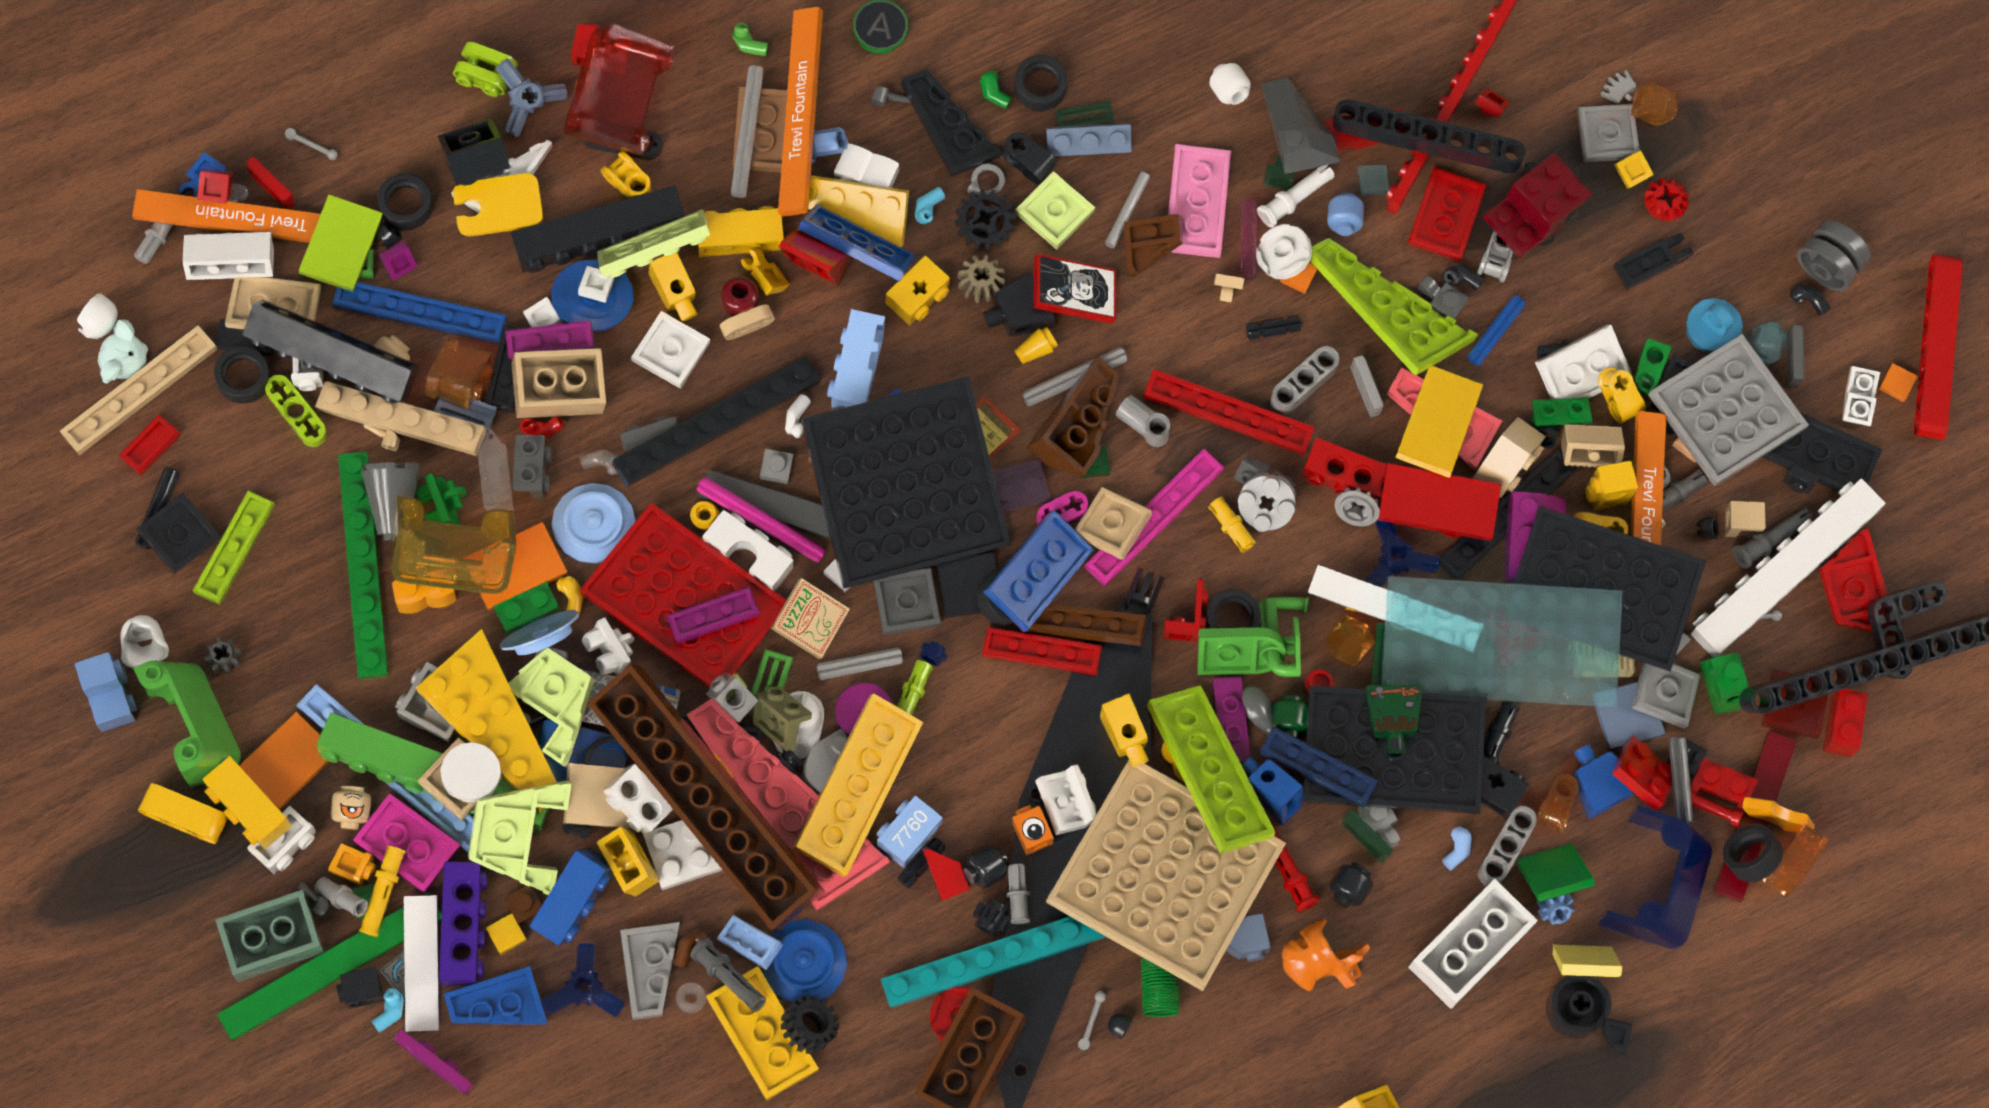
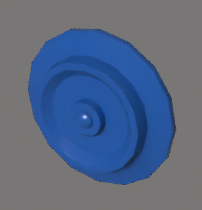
M581 260L567 266L556 277L551 289L552 306L561 320L565 323L592 320L593 332H598L619 325L629 315L634 302L633 286L625 273L614 277L606 303L578 295V289L586 267L599 269L598 260Z
M808 919L791 921L782 930H775L771 937L780 941L783 946L767 970L762 968V973L773 992L783 1000L792 1003L799 997L809 994L810 998L814 995L819 996V1002L823 998L831 996L842 983L847 967L845 947L838 935L825 924Z

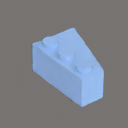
M851 309L847 328L844 327L840 341V344H843L842 353H837L834 370L837 371L836 380L830 381L827 397H831L832 408L840 409L868 402L884 338L885 316Z

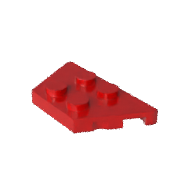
M1867 528L1856 534L1818 570L1834 625L1872 633L1867 614L1868 604L1875 598L1887 595L1869 529ZM1882 606L1878 610V614L1883 615L1887 611L1886 607ZM1891 622L1881 624V627L1891 626ZM1889 630L1885 636L1894 637L1895 634Z

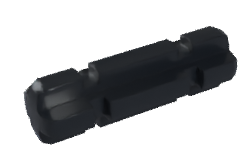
M1299 315L1288 316V319L1281 317L1261 321V324H1258V322L1246 324V335L1248 339L1252 340L1260 338V335L1269 337L1286 334V331L1290 333L1298 332L1302 327Z
M934 837L927 844V848L940 854L946 847L937 837ZM923 851L911 861L908 869H904L899 874L898 880L903 886L910 888L917 881L916 877H920L929 868Z

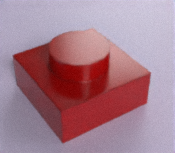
M1486 88L1475 102L1485 115L1499 118L1511 103L1489 88Z

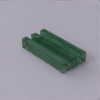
M1110 100L1055 110L1057 127L1084 125L1101 122L1096 124L1115 123ZM1106 110L1104 114L1088 115L1063 121L1064 117Z
M1353 809L1343 817L1341 824L1380 863H1384L1391 856L1394 850Z

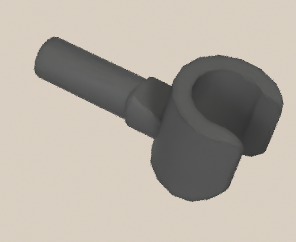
M883 86L875 89L870 100L873 105L878 107H884L887 100L910 103L907 96L890 93Z

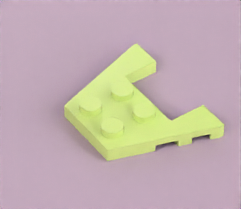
M547 647L520 669V674L508 684L516 700L518 698L522 699L559 725L542 752L566 767L574 748L595 679Z
M562 781L477 798L468 858L549 895L556 883L557 868L527 864L536 807L568 810L571 782Z

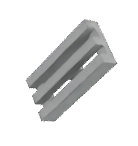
M1363 355L1355 357L1350 369L1370 418L1379 416L1384 404L1365 357Z

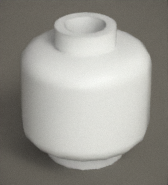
M1236 63L1218 65L1214 69L1209 82L1211 89L1218 99L1224 104L1232 105L1243 102L1248 97L1251 86L1249 78Z

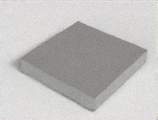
M1633 104L1578 107L1577 116L1583 162L1622 160L1640 150Z
M1643 663L1632 709L1685 729L1689 725L1701 674L1673 664L1671 671L1668 672Z

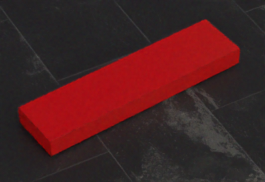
M988 627L982 655L986 658L1097 676L1103 648L1102 645Z

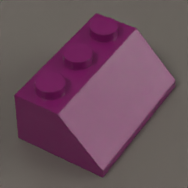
M1513 491L1508 496L1503 581L1514 582L1538 506L1565 514L1566 499L1542 493Z

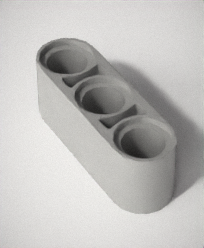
M1329 346L1317 349L1278 383L1270 399V407L1273 412L1280 415L1291 413L1328 381L1337 369L1339 363L1338 352ZM1327 359L1331 362L1332 366L1324 367L1320 365L1318 360ZM1307 377L1310 379L1311 384L1303 385L1298 381V378ZM1281 394L1287 395L1291 401L1283 403L1278 400L1277 396Z
M1520 806L1506 820L1479 867L1478 879L1484 886H1488L1494 879L1501 883L1507 876L1536 825L1537 817L1531 808ZM1515 817L1525 818L1528 827H1518L1515 823ZM1500 842H1510L1514 847V852L1507 853L1503 851ZM1489 865L1498 868L1500 876L1491 877L1488 875L1486 867Z

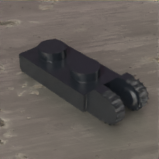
M1678 233L1616 262L1613 268L1625 288L1629 290L1675 267L1676 264L1691 257L1694 252L1689 247L1674 255L1671 253L1670 249L1681 244L1685 239L1682 233Z

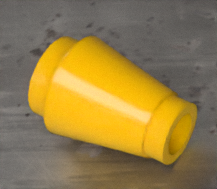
M1047 327L1042 330L1038 328L1014 352L1020 362L1025 364L1053 353V349L1058 344Z

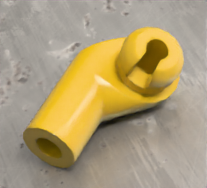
M571 576L562 577L557 582V589L565 593L569 599L566 611L576 610L580 616L585 598L580 594L579 590L581 587L575 578Z

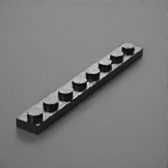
M805 356L613 459L611 464L625 486L629 487L819 384L821 378Z

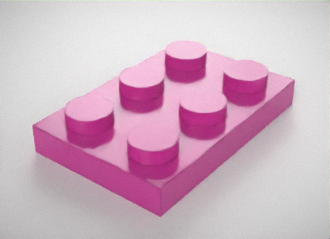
M390 793L353 839L356 845L372 854L381 863L383 862L387 845L405 850L406 852L403 856L398 875L424 894L444 870V862H450L461 848V844Z

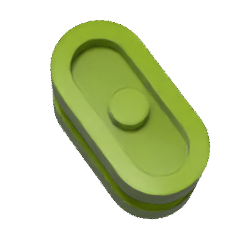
M466 42L461 54L467 62H457L453 70L456 82L465 87L475 86L480 88L485 94L492 97L504 95L508 85L497 72L496 66L503 60L509 59L516 68L518 65L517 61L507 54L478 43Z

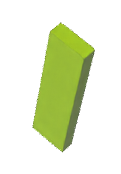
M249 490L247 491L193 589L194 594L221 605L275 507L273 501Z

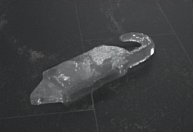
M489 428L478 452L483 505L489 513L503 515L504 531L498 536H493L488 532L486 526H482L481 532L487 541L495 544L514 534L515 516L507 445H503L492 429Z

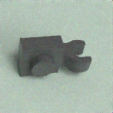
M1427 275L1417 288L1421 294L1433 300L1431 302L1432 309L1443 317L1449 315L1455 319L1469 300L1468 297L1448 283H1445L1440 288Z

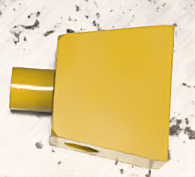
M676 252L652 261L648 274L668 312L676 309L682 322L695 317L697 312L692 301L695 299L696 292L678 253ZM673 289H678V290H680L682 293H680V294H675V293L672 292V290H673Z
M1126 694L1103 704L1100 719L1119 757L1127 755L1133 768L1148 762L1149 759L1144 751L1148 737L1130 695ZM1129 734L1132 735L1133 738H1126L1123 735Z

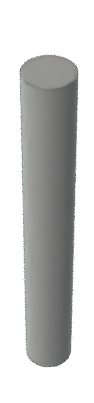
M1140 172L1105 241L1106 246L1115 248L1124 231V222L1129 221L1150 179L1149 174Z

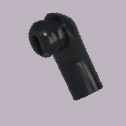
M1801 283L1795 285L1796 288L1790 291V296L1794 302L1800 303L1803 299L1810 301L1819 316L1831 309L1823 295L1816 288Z

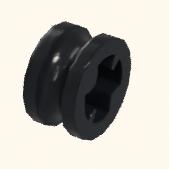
M783 749L781 754L775 755L793 774L796 772V766L804 764L791 750L785 751Z

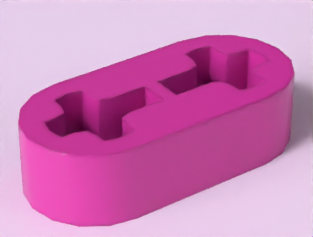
M1073 491L1044 504L1037 512V525L1044 519L1045 512L1049 513L1053 509L1057 513L1059 512V515L1068 524L1081 519L1088 508L1087 497L1081 492ZM1070 500H1074L1075 503H1082L1079 508L1080 511H1076L1074 508L1067 511L1064 509L1070 506Z

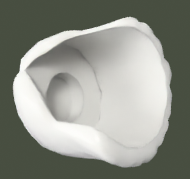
M139 615L128 619L122 626L120 633L121 660L127 667L134 668L147 661H163V659L167 658L169 647L155 619L150 616ZM153 639L150 645L141 647L137 643Z

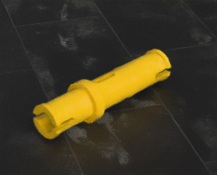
M388 845L380 871L376 870L375 877H377L361 928H359V932L374 937L378 936L394 883H398L399 877L397 874L406 852L400 848Z

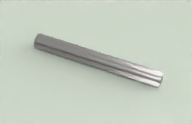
M751 65L748 68L731 187V195L733 197L744 198L747 193L764 73L761 66Z

